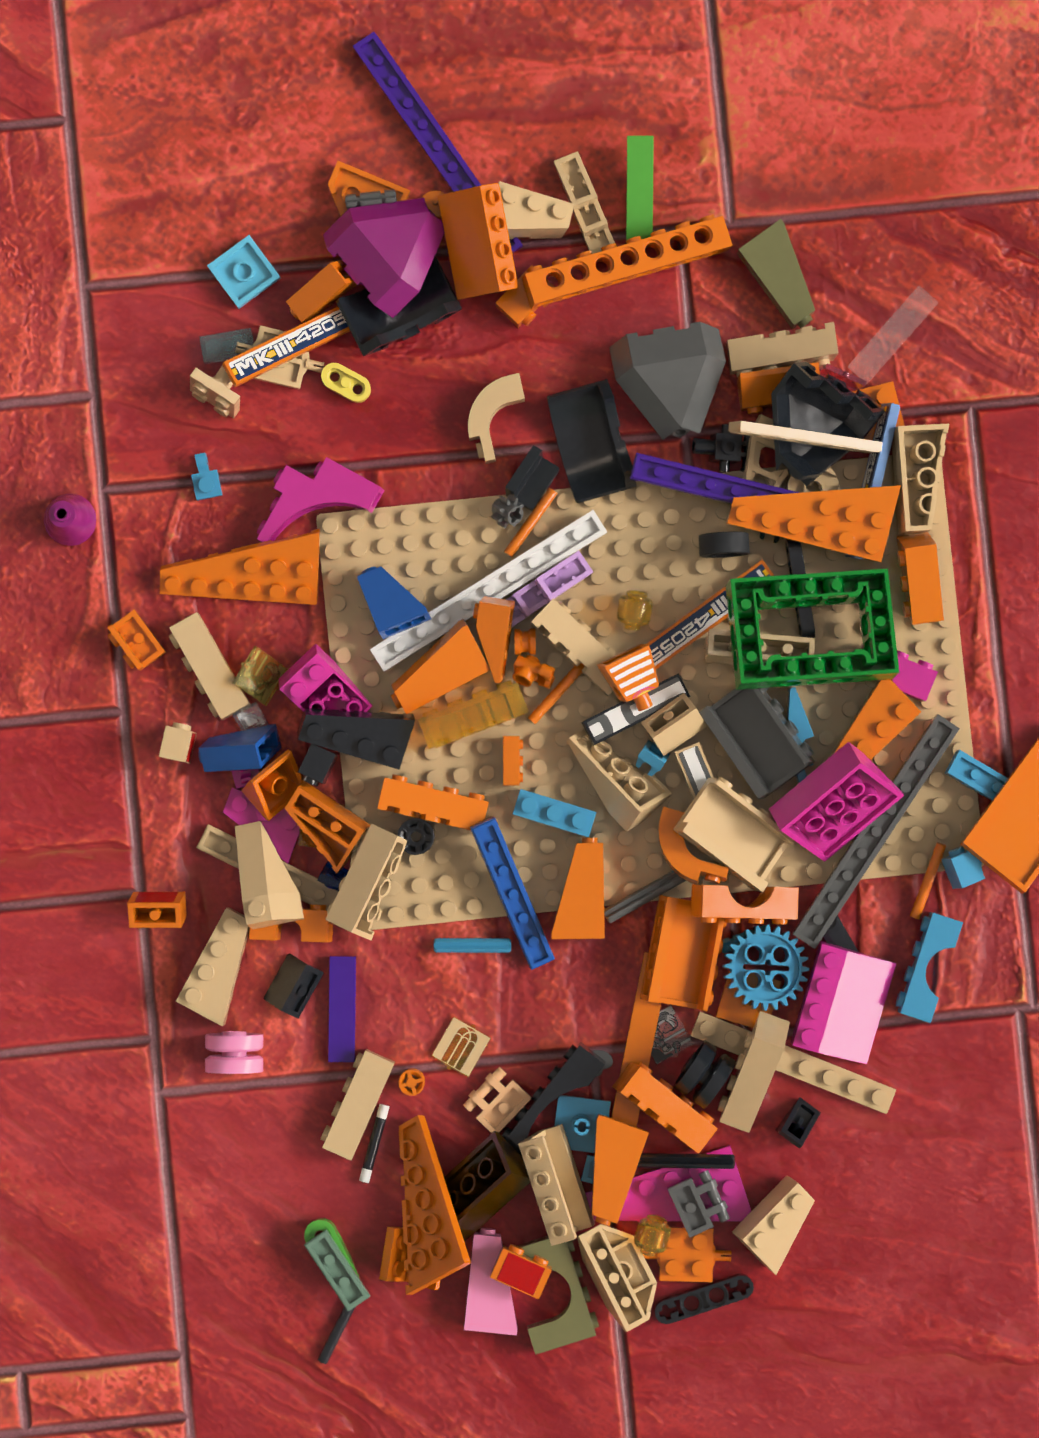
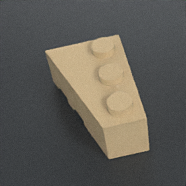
M499 181L509 239H514V237H529V239L563 237L569 228L574 204Z
M786 1175L740 1222L732 1233L767 1269L777 1275L815 1200L798 1182Z

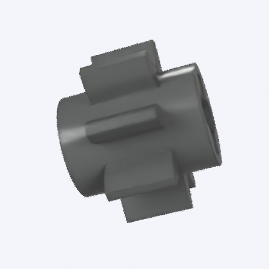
M511 494L508 495L507 499L500 496L492 505L493 515L491 518L496 520L497 524L503 528H506L508 524L515 527L523 518L522 508L524 504L518 502V498Z

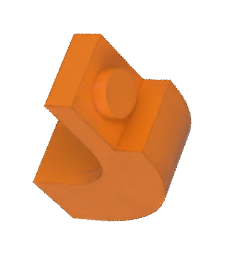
M663 807L659 821V841L663 856L671 869L681 878L692 884L698 885L700 876H705V881L714 884H720V881L727 882L728 867L702 861L694 857L687 849L684 838L673 830L685 812Z

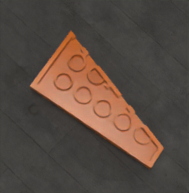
M901 485L734 497L727 524L881 563Z
M320 529L311 530V533L290 535L285 539L277 541L269 540L231 549L230 552L222 554H209L208 557L201 559H188L163 565L160 568V594L317 605Z
M417 1115L399 1126L400 1158L404 1162V1175L401 1176V1186H405V1200H402L403 1242L407 1245L408 1260H404L405 1270L408 1271L409 1285H405L406 1295H413L471 1264L429 1128L423 1115Z

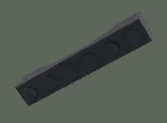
M582 1042L577 1047L573 1044L563 1056L566 1059L561 1067L556 1065L547 1076L550 1081L546 1087L539 1086L532 1095L531 1099L534 1101L528 1109L523 1107L517 1114L515 1120L518 1122L511 1130L507 1127L501 1136L521 1156L518 1143L528 1137L531 1126L548 1104L571 1090L589 1086L604 1067L606 1061Z

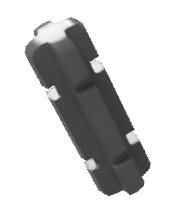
M393 189L384 190V193L374 191L360 193V196H356V194H347L345 196L347 210L352 207L397 201L396 192Z

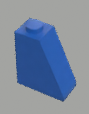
M381 566L378 568H367L361 575L357 576L382 639L432 620L426 607Z
M269 724L208 738L198 748V757L203 765L204 772L261 769L282 748L276 724Z

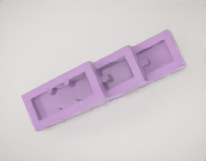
M580 551L569 556L506 599L515 601L512 627L593 573Z

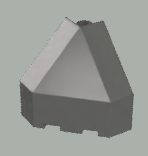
M702 322L690 323V328L675 330L674 326L654 329L651 335L638 337L637 332L626 334L609 347L616 381L663 440L669 435L681 438L690 430L700 434L726 363L719 329Z

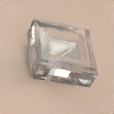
M257 702L233 714L241 731L269 725Z

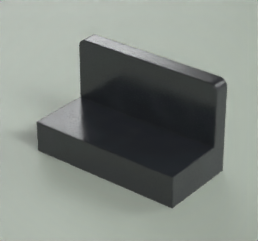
M533 445L506 485V496L508 497L511 494L517 497L518 502L524 504L525 508L533 511L559 473V467L544 459L542 450Z
M289 953L266 992L264 1000L279 1010L299 1019L324 972Z

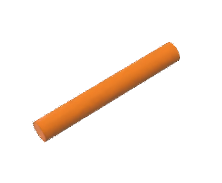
M548 488L504 550L510 557L514 556L558 494L556 491Z
M582 663L578 667L575 665L528 716V719L533 724H536L582 674L581 670L585 667Z
M936 843L910 916L920 919L946 849L945 844Z

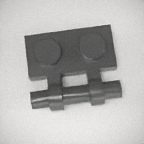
M709 1170L699 1173L702 1184L696 1187L690 1177L667 1188L689 1238L714 1227L710 1217L717 1214L720 1222L730 1219L726 1210L728 1208L726 1201L721 1199L716 1188L718 1186L716 1179H712ZM707 1192L712 1206L705 1208L700 1198V1195Z

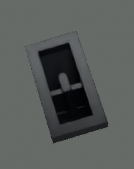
M799 1097L775 1130L800 1149L821 1112Z

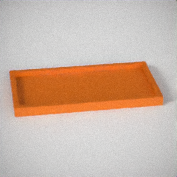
M1039 737L960 843L962 847L1021 894L1027 891L1039 874Z

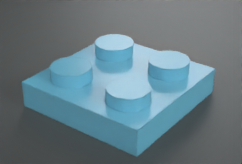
M250 235L207 265L238 309L281 279Z

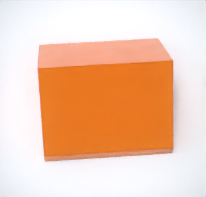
M286 750L253 777L241 790L268 821L286 807L298 786L304 783L301 774L298 772L299 769L292 752Z

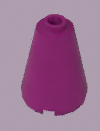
M63 494L52 500L46 508L44 514L45 529L48 535L59 544L67 546L80 545L87 541L95 531L96 512L91 503L84 497L77 494Z

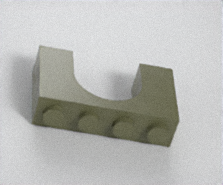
M545 1236L516 1245L525 1250L524 1255L531 1258L534 1255H538L549 1261L548 1265L552 1267L553 1271L558 1272L566 1279L571 1290L569 1303L559 1315L527 1325L535 1355L596 1336L595 1328L599 1327L595 1311L590 1313L587 1303L591 1302L587 1286L581 1287L579 1277H582L583 1273L579 1261L574 1262L571 1252L575 1251L573 1241L551 1246L549 1237Z

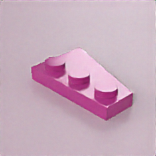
M232 788L223 813L238 825L261 821L279 857L289 864L301 828L285 808L269 821L266 820L242 791Z

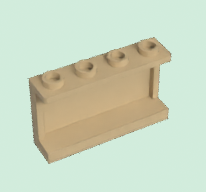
M719 777V779L708 778L673 830L716 863L728 867L729 872L754 891L763 892L768 885L764 881L787 845L795 844L796 841L780 831L778 825L771 820L773 816L762 808H755L751 805L752 799L745 794L734 792L731 789L733 785L722 777Z
M563 1124L539 1130L518 1143L551 1246L576 1239L577 1231L593 1227L595 1222Z

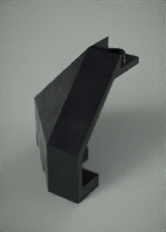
M807 362L794 363L771 393L773 426L864 439L885 412L866 393L857 390L856 393L851 392L846 387L845 382L830 374H827L826 377L819 375L815 372V366ZM774 440L776 471L788 469L792 477L801 480L806 486L850 452L848 450Z

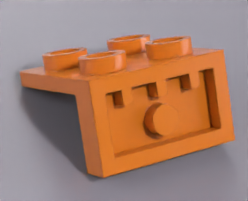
M387 1227L379 1279L391 1282H408V1271L405 1270L404 1260H408L407 1245L403 1242V1227ZM440 1280L426 1288L438 1290Z

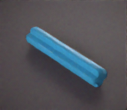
M436 938L434 939V952L509 953L511 952V939Z

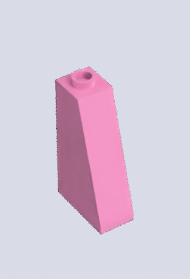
M480 1228V1232L476 1231L473 1238L464 1330L517 1335V1321L510 1286L490 1278V1273L503 1246L501 1234L495 1233L496 1229Z

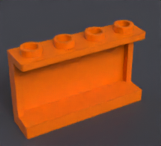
M499 184L481 185L438 195L457 300L518 288Z
M659 895L640 999L708 1011V1007L711 1006L714 997L712 991L713 980L718 975L717 958L723 949V939L721 937L723 928L727 925V923H724V918H716V923L700 922L701 917L691 916L690 900Z

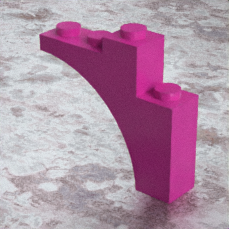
M327 457L324 462L320 461L313 473L315 475L314 480L286 465L284 470L280 469L274 478V489L282 493L280 498L276 497L271 504L270 511L272 513L267 521L263 520L257 530V534H259L257 539L261 542L275 541L290 523L311 511L325 507L349 506L372 513L385 490Z

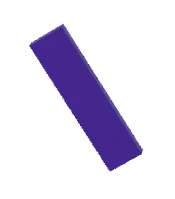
M330 956L328 1062H355L356 956Z

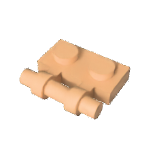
M498 1067L493 1074L490 1072L485 1077L486 1081L476 1091L473 1090L468 1095L470 1098L463 1104L470 1112L477 1105L483 1110L476 1119L491 1133L494 1131L499 1133L531 1100V1096L513 1079L506 1087L500 1082L507 1074L501 1067ZM495 1088L499 1094L490 1103H487L484 1097Z

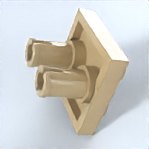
M223 365L214 377H210L198 368H195L190 375V391H192V396L202 403L207 401L215 406L214 410L224 417L229 415L233 419L240 411V396L230 390L233 383Z

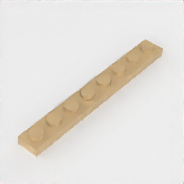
M700 1011L690 1036L702 1041L706 1040L714 1046L739 1055L740 1053L744 1054L745 1047L743 1046L747 1034L752 1032ZM786 1045L776 1068L779 1072L885 1114L888 1113L896 1089Z

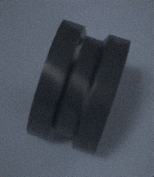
M419 818L409 819L404 822L399 828L397 835L407 840L404 851L413 855L424 854L430 850L435 839L434 830L430 823ZM415 831L421 834V839L418 842H414L411 838V834Z

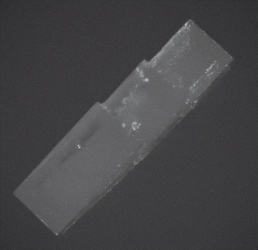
M919 285L850 363L848 368L868 384L939 302Z

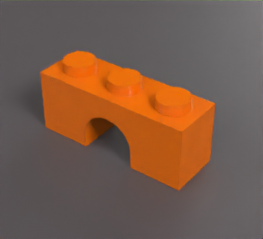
M310 904V909H303L304 919L295 921L301 928V941L332 942L333 923L325 920L328 915L326 905ZM284 923L258 929L250 928L249 939L281 940V929Z

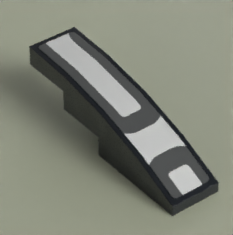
M678 673L660 682L659 687L648 692L653 704L650 708L638 711L634 700L629 702L622 701L581 723L594 746L644 721L681 694L685 693L688 698L690 695Z

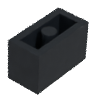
M311 744L298 771L303 774L302 780L314 786H318L319 782L326 784L338 755Z

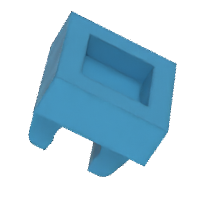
M648 740L638 755L636 767L640 768L643 763H648L651 765L648 775L653 776L662 769L670 754L668 753L663 756L656 745Z

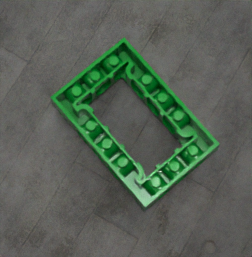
M888 569L730 579L725 586L736 690L893 679L899 673ZM858 603L863 649H854L852 652L846 653L828 651L826 654L816 655L801 653L800 656L781 657V654H777L763 661L761 648L764 642L760 639L759 621L761 614H758V610Z

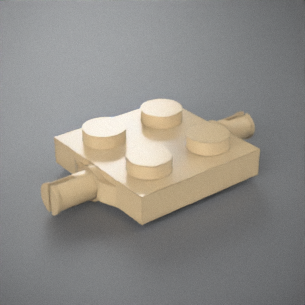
M260 325L257 339L253 346L237 342L235 353L241 354L286 331ZM309 352L253 379L299 390L303 375L307 369L322 373L324 362L309 359Z

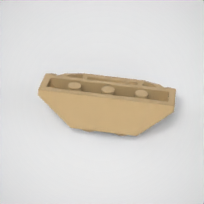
M599 1224L577 1236L582 1260L606 1308L623 1330L628 1332L648 1321L657 1282L634 1236L603 1224Z

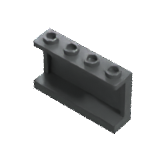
M735 688L712 706H706L699 713L758 799H765L815 762L812 758L814 752L805 741L802 743L796 735L799 733L797 727L791 720L787 721L782 715L784 709L775 698L771 699L766 692L769 688L736 690Z

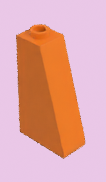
M464 619L458 621L391 685L395 693L390 696L397 709L402 707L405 713L408 714L490 671Z
M582 838V843H576L552 928L551 939H605L603 843H598V838Z
M598 1114L596 1117L591 1213L596 1216L595 1221L610 1226L611 1222L618 1223L649 1132Z

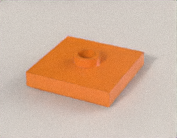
M750 973L747 976L746 982L748 986L755 988L758 984V977L754 973ZM726 979L715 1017L754 1028L759 1012L762 1011L761 1003H759L756 1009L751 1008L752 1001L743 1005L742 1000L744 996L741 995L734 998L733 996L737 989H728L727 986L732 983V980ZM773 979L774 987L779 989L781 981ZM769 1003L767 1011L762 1012L772 1015L773 1009Z

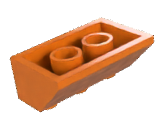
M819 362L810 363L815 366V372L820 375ZM791 366L740 373L736 382L741 411H747L748 415L763 413V408L772 407L771 393Z

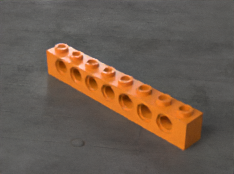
M714 214L700 218V223L690 225V222H684L676 225V230L666 232L665 229H660L650 234L651 237L641 239V236L626 240L625 245L617 247L616 243L602 247L601 252L594 254L591 251L582 252L576 255L577 259L567 261V258H561L553 261L550 267L542 268V265L527 269V273L522 278L531 309L726 252L733 245L724 217L715 218ZM694 234H703L706 243H698L695 240ZM671 240H676L681 244L680 251H675L671 248ZM651 247L655 249L657 257H648L645 253V248ZM623 254L630 256L632 265L623 264L620 256ZM596 262L605 263L608 272H599L596 268ZM571 270H580L583 274V279H574L571 275ZM546 277H555L558 280V286L550 287L546 283Z

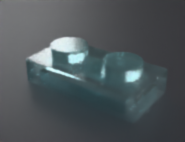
M247 328L201 336L200 343L204 363L229 360L239 355L240 353H235L237 342L253 346L252 329Z

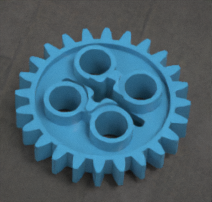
M769 925L764 926L763 932H761L759 926H754V934L748 929L744 930L745 939L739 935L736 936L738 945L729 944V948L733 953L724 954V957L729 959L730 963L722 965L723 968L730 969V973L723 976L724 979L732 980V983L727 988L737 989L733 997L744 996L742 1000L743 1005L752 1001V1009H756L759 1003H761L762 1011H767L769 1003L773 1010L778 1009V1002L783 1006H787V997L796 1000L797 998L793 991H803L799 982H807L808 979L802 976V972L809 971V968L802 966V962L808 960V957H800L799 954L805 948L795 947L798 938L788 940L789 931L780 935L779 926L775 927L773 932H771ZM750 947H755L759 951V958L755 962L751 961L747 956V951ZM776 948H781L785 952V959L781 963L774 959L773 953ZM766 962L768 966H788L789 970L767 971L765 975L764 970H745L743 965H763ZM750 973H754L758 977V984L755 988H751L746 982L747 976ZM776 974L784 978V986L781 989H777L773 985V977Z

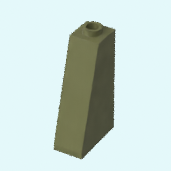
M780 219L739 248L737 255L791 329L797 325L801 329V327L806 326L813 320L811 315L815 312V307L785 224Z

